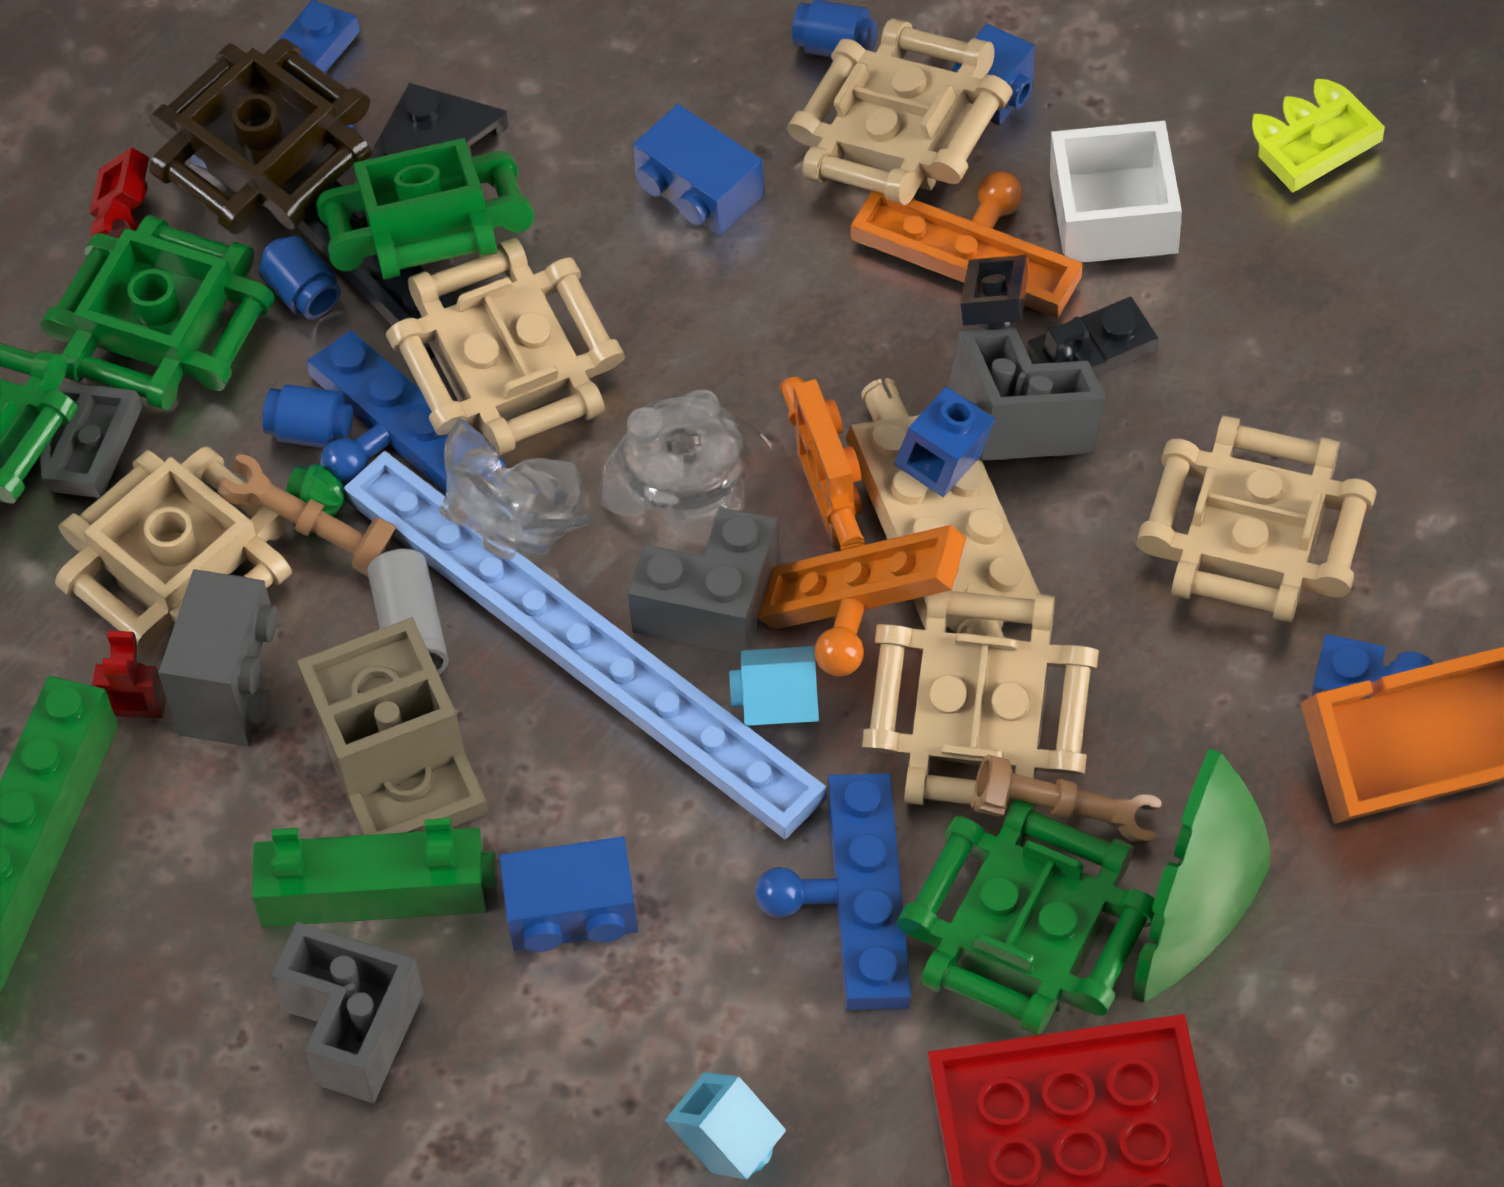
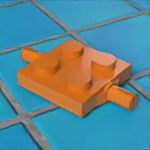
M790 377L780 384V392L783 394L789 410V421L795 426L797 454L833 546L840 544L841 551L863 546L865 539L855 519L856 515L863 512L860 495L855 482L861 481V471L853 447L843 448L838 434L843 433V426L834 399L824 400L816 379L804 382L800 377Z

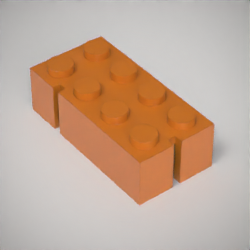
M1504 647L1384 676L1373 683L1368 680L1316 693L1300 703L1333 824L1504 781Z

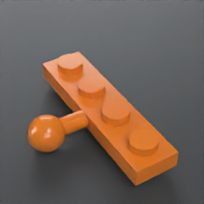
M995 171L983 178L978 188L980 206L971 221L912 199L906 205L887 201L883 193L872 191L850 225L851 240L963 283L965 282L968 262L971 259L1027 255L1029 274L1024 306L1057 319L1082 278V262L993 229L999 217L1007 216L1016 211L1023 199V188L1020 181L1013 174L1006 171Z
M946 525L775 566L771 572L758 619L773 630L837 616L834 627L825 631L818 638L815 644L814 655L818 666L825 673L835 677L850 675L858 669L864 657V647L857 635L864 610L951 591L958 574L959 563L967 537L952 525Z

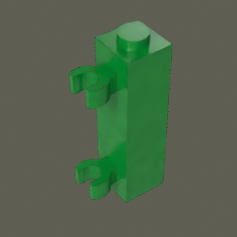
M451 818L424 819L425 831L301 839L298 828L272 829L273 841L253 842L252 900L261 927L295 925L297 921L304 924L487 913L486 889H495L498 886L495 851H484L480 828L452 829Z

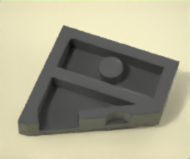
M62 382L57 391L70 397L77 404L78 411L68 425H60L40 456L42 479L50 492L100 498L108 486L144 404L136 390Z

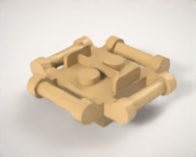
M894 18L886 23L882 32L881 44L876 52L865 50L853 40L841 39L831 54L833 63L804 110L795 112L786 127L787 132L793 139L804 145L811 146L803 160L802 171L804 177L821 183L831 179L883 193L887 201L901 205L908 204L918 188L931 191L937 180L958 184L968 169L966 160L996 110H1002L1013 94L1010 85L1003 79L994 75H987L994 60L995 50L993 44L975 38L968 43L915 30L910 22ZM907 51H912L962 65L958 72H953L905 60L903 57ZM834 103L838 113L832 124L823 123L822 121Z
M515 237L498 243L497 254L481 258L479 256L432 275L427 271H423L408 278L409 290L422 318L401 320L391 326L386 332V337L395 352L402 353L432 411L429 415V420L436 434L446 435L471 425L474 432L482 431L489 447L496 456L513 451L515 443L579 417H583L588 421L603 415L605 407L602 396L596 385L590 382L589 378L615 368L625 359V354L618 341L609 338L579 282L582 275L574 259L571 257L560 259L549 265L544 271L533 275L528 266L525 251L519 240ZM505 272L507 275L506 278L460 295L457 304L444 309L439 300L440 296ZM559 292L587 344L589 352L576 356L546 300V296ZM429 343L458 401H452L423 344Z
M1225 415L1221 417L1212 453L1199 450L1195 444L1184 439H1171L1167 441L1161 457V463L1165 467L1149 521L1142 523L1136 545L1146 554L1178 562L1171 595L1190 599L1192 594L1269 611L1274 613L1273 619L1292 623L1302 591L1335 598L1349 595L1354 579V572L1350 567L1364 515L1373 508L1377 492L1372 484L1361 479L1353 478L1343 482L1331 480L1340 441L1322 437L1321 442L1318 443L1240 425L1241 419ZM1238 448L1313 465L1314 470L1312 475L1234 458L1232 455L1234 449ZM1187 476L1203 479L1188 535L1177 533L1172 529ZM1325 507L1339 510L1340 514L1327 561L1321 565L1310 563Z
M207 446L197 450L182 464L172 457H169L164 462L156 454L146 450L132 462L134 469L79 516L74 513L58 525L63 537L80 552L60 569L55 579V585L69 598L79 597L117 630L134 632L137 640L138 655H145L151 652L159 644L163 633L171 625H175L193 569L229 575L247 559L255 567L244 577L264 580L266 588L271 584L279 586L292 574L289 564L282 555L266 543L268 540H276L283 536L291 526L292 521L260 504L253 505L248 502L235 504L251 517L249 519L208 487L207 484L218 491L223 478H227L236 484H245V482L224 466L222 456ZM105 568L115 576L119 587L147 610L138 616L98 583L94 576Z
M947 591L928 596L925 630L888 624L876 626L874 644L880 646L871 724L870 729L863 730L861 748L876 752L910 756L905 785V803L924 805L925 799L971 805L976 780L928 775L930 761L980 766L985 756L990 754L1010 760L1015 774L1033 779L1035 778L1036 770L1076 775L1085 774L1087 755L1081 753L1090 670L1097 669L1099 650L1077 645L1062 646L1050 644L1055 596L1036 594L1035 600ZM948 615L1032 624L1031 642L964 633H946ZM905 650L923 652L913 735L895 732ZM1049 666L1065 668L1056 750L1039 749ZM1008 799L1006 809H1010L1015 799Z

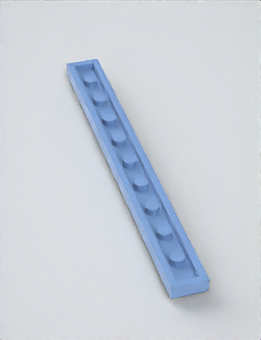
M386 451L380 454L343 488L345 499L350 505L371 521L376 517L396 526L393 538L406 548L422 553L426 558L427 564L783 839L786 840L827 799L826 786L749 727L745 726L744 723Z

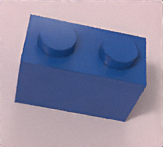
M680 104L672 108L633 144L635 176L641 187L650 195L656 197L660 195L675 205L691 223L695 225L702 224L718 236H721L765 195L763 160Z
M625 836L499 855L507 922L513 951L528 949L534 952H545L559 947L562 943L589 939L594 942L605 943L615 941L624 934L638 932Z

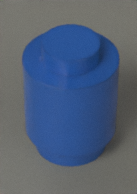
M813 0L811 4L801 2L797 7L792 25V42L794 46L804 47L805 53L832 58L831 54L841 39L853 40L869 51H872L875 46L877 22L870 20L868 8L825 0Z
M299 236L278 238L265 248L261 256L262 261L259 265V275L293 313L304 315L307 319L313 320L322 317L336 305L341 295V288L337 284V276L303 238Z
M290 384L284 385L282 389L271 388L268 391L262 414V427L265 434L275 435L278 442L325 448L336 439H348L353 422L352 406L345 404L342 392Z

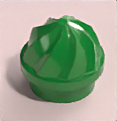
M312 464L310 468L296 466L290 475L286 492L307 503L312 498L325 505L323 512L332 517L344 503L345 497L340 479L334 477L322 465Z

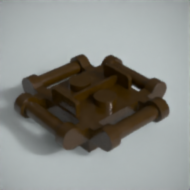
M286 38L277 41L264 54L255 48L245 53L234 44L228 43L215 55L216 62L168 106L161 104L149 115V120L153 127L164 138L169 140L153 156L149 171L163 183H174L217 215L218 223L231 234L236 235L242 232L251 222L254 212L262 205L272 211L280 223L293 230L306 218L305 210L354 165L353 163L367 160L372 156V150L368 143L347 126L348 124L354 125L362 120L369 109L370 98L357 88L347 89L302 56L300 47ZM328 143L337 148L290 194L281 189L290 178ZM192 155H196L205 162L206 168L212 176L236 192V194L229 197L187 166L185 162Z

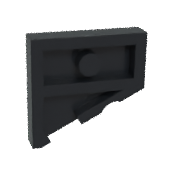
M409 83L372 149V156L369 159L465 138L471 155L470 146L492 131L496 136H499L506 131L509 125L507 111Z

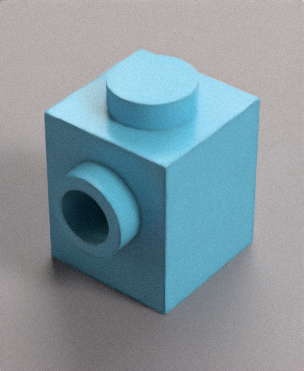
M814 646L741 651V670H729L731 707L744 708L745 726L819 721Z
M703 1072L665 1119L670 1128L712 1174L746 1180L750 1175L758 1172L767 1164L772 1156L773 1146L786 1131L739 1076Z

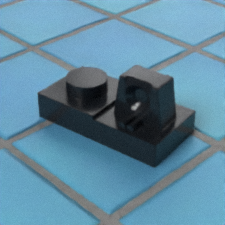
M1027 255L969 260L960 303L963 326L978 325L982 329L995 330L1005 328L1014 321H1022L1029 274Z
M1130 296L1080 318L1078 316L1074 317L1073 320L1053 328L1052 326L1048 328L1047 333L1028 340V354L1035 364L1089 361L1095 376L1098 377L1158 352L1159 338Z

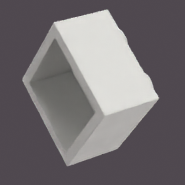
M1165 121L1051 132L1050 178L1063 256L1083 263L1179 253L1182 209Z

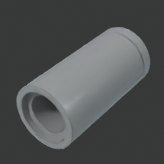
M397 549L377 556L369 564L367 573L379 629L413 617L438 674L442 673L448 666L449 659L425 556L412 549Z

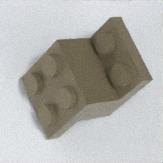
M413 617L297 660L300 675L320 719L330 759L363 835L425 831L424 819L451 818L452 827H455L489 813L485 796L464 752L457 714Z

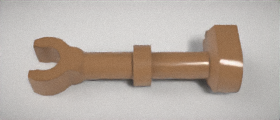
M237 454L232 470L242 474L248 483L236 484L227 478H223L217 491L222 498L232 504L247 502L253 505L260 504L295 523L294 530L307 537L312 532L353 555L352 568L368 576L367 568L373 559L385 552L396 526L375 517L364 534L323 512L325 505L311 498L307 503L272 484L270 479L262 473L258 462L246 454Z
M987 754L977 774L971 808H974L975 812L999 817L1004 815L1008 799L1011 798L1049 808L1050 815L1067 819L1071 814L1107 822L1109 825L1117 827L1121 835L1128 841L1143 843L1155 840L1156 832L1144 830L1136 824V810L1138 808L1145 810L1161 808L1162 801L1155 795L1147 793L1130 797L1127 800L1113 799L1077 790L1075 782L1058 779L1053 784L1013 774L1010 760Z

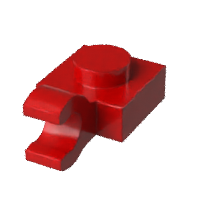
M130 147L98 170L89 213L96 217L91 225V237L97 233L108 235L113 230L119 239L125 228L133 231L138 229L130 211L135 210L146 196L148 183L145 181L150 157Z
M108 631L107 639L110 644V658H103L102 664L95 665L92 686L106 689L115 716L163 718L166 695L157 667L146 666L137 662V640L134 632Z

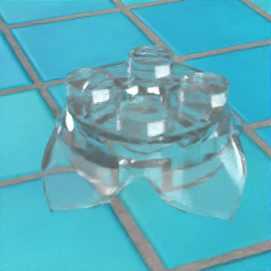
M701 389L689 394L663 397L646 407L634 410L629 415L627 431L610 454L603 469L600 487L601 506L621 516L632 517L641 516L651 509L657 510L661 513L669 528L685 540L706 546L719 507L743 511L745 506V481L748 478L761 477L769 469L772 460V446L766 437L750 422L731 413L726 407L719 404L718 398L711 391Z
M461 418L453 425L444 443L447 491L439 507V512L450 522L466 526L482 536L481 544L487 551L503 559H513L517 551L546 555L555 543L572 531L591 525L593 520L588 513L573 516L580 507L583 497V486L576 462L530 458L523 460L510 469L502 468L498 458L500 451H496L493 444L484 435L476 431Z

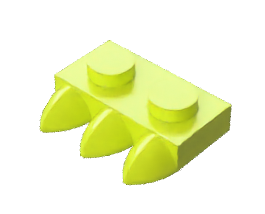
M1325 79L1315 80L1314 96L1320 108L1301 98L1284 97L1283 112L1289 126L1272 116L1257 113L1253 115L1252 129L1255 139L1259 143L1258 157L1292 192L1299 190L1383 141L1384 125L1348 89L1333 81Z

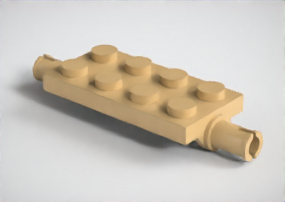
M891 378L885 379L884 384L887 388V393L883 388L881 379L869 383L861 392V398L867 406L873 421L851 424L846 436V442L848 446L853 447L856 453L861 478L887 540L952 525L967 538L960 559L958 574L951 591L1035 600L1036 594H1040L980 458L944 498L895 466L894 464L908 427L919 415H908L895 380ZM928 596L913 599L925 629ZM948 615L946 626L954 633L1005 638L1001 630L1005 621Z

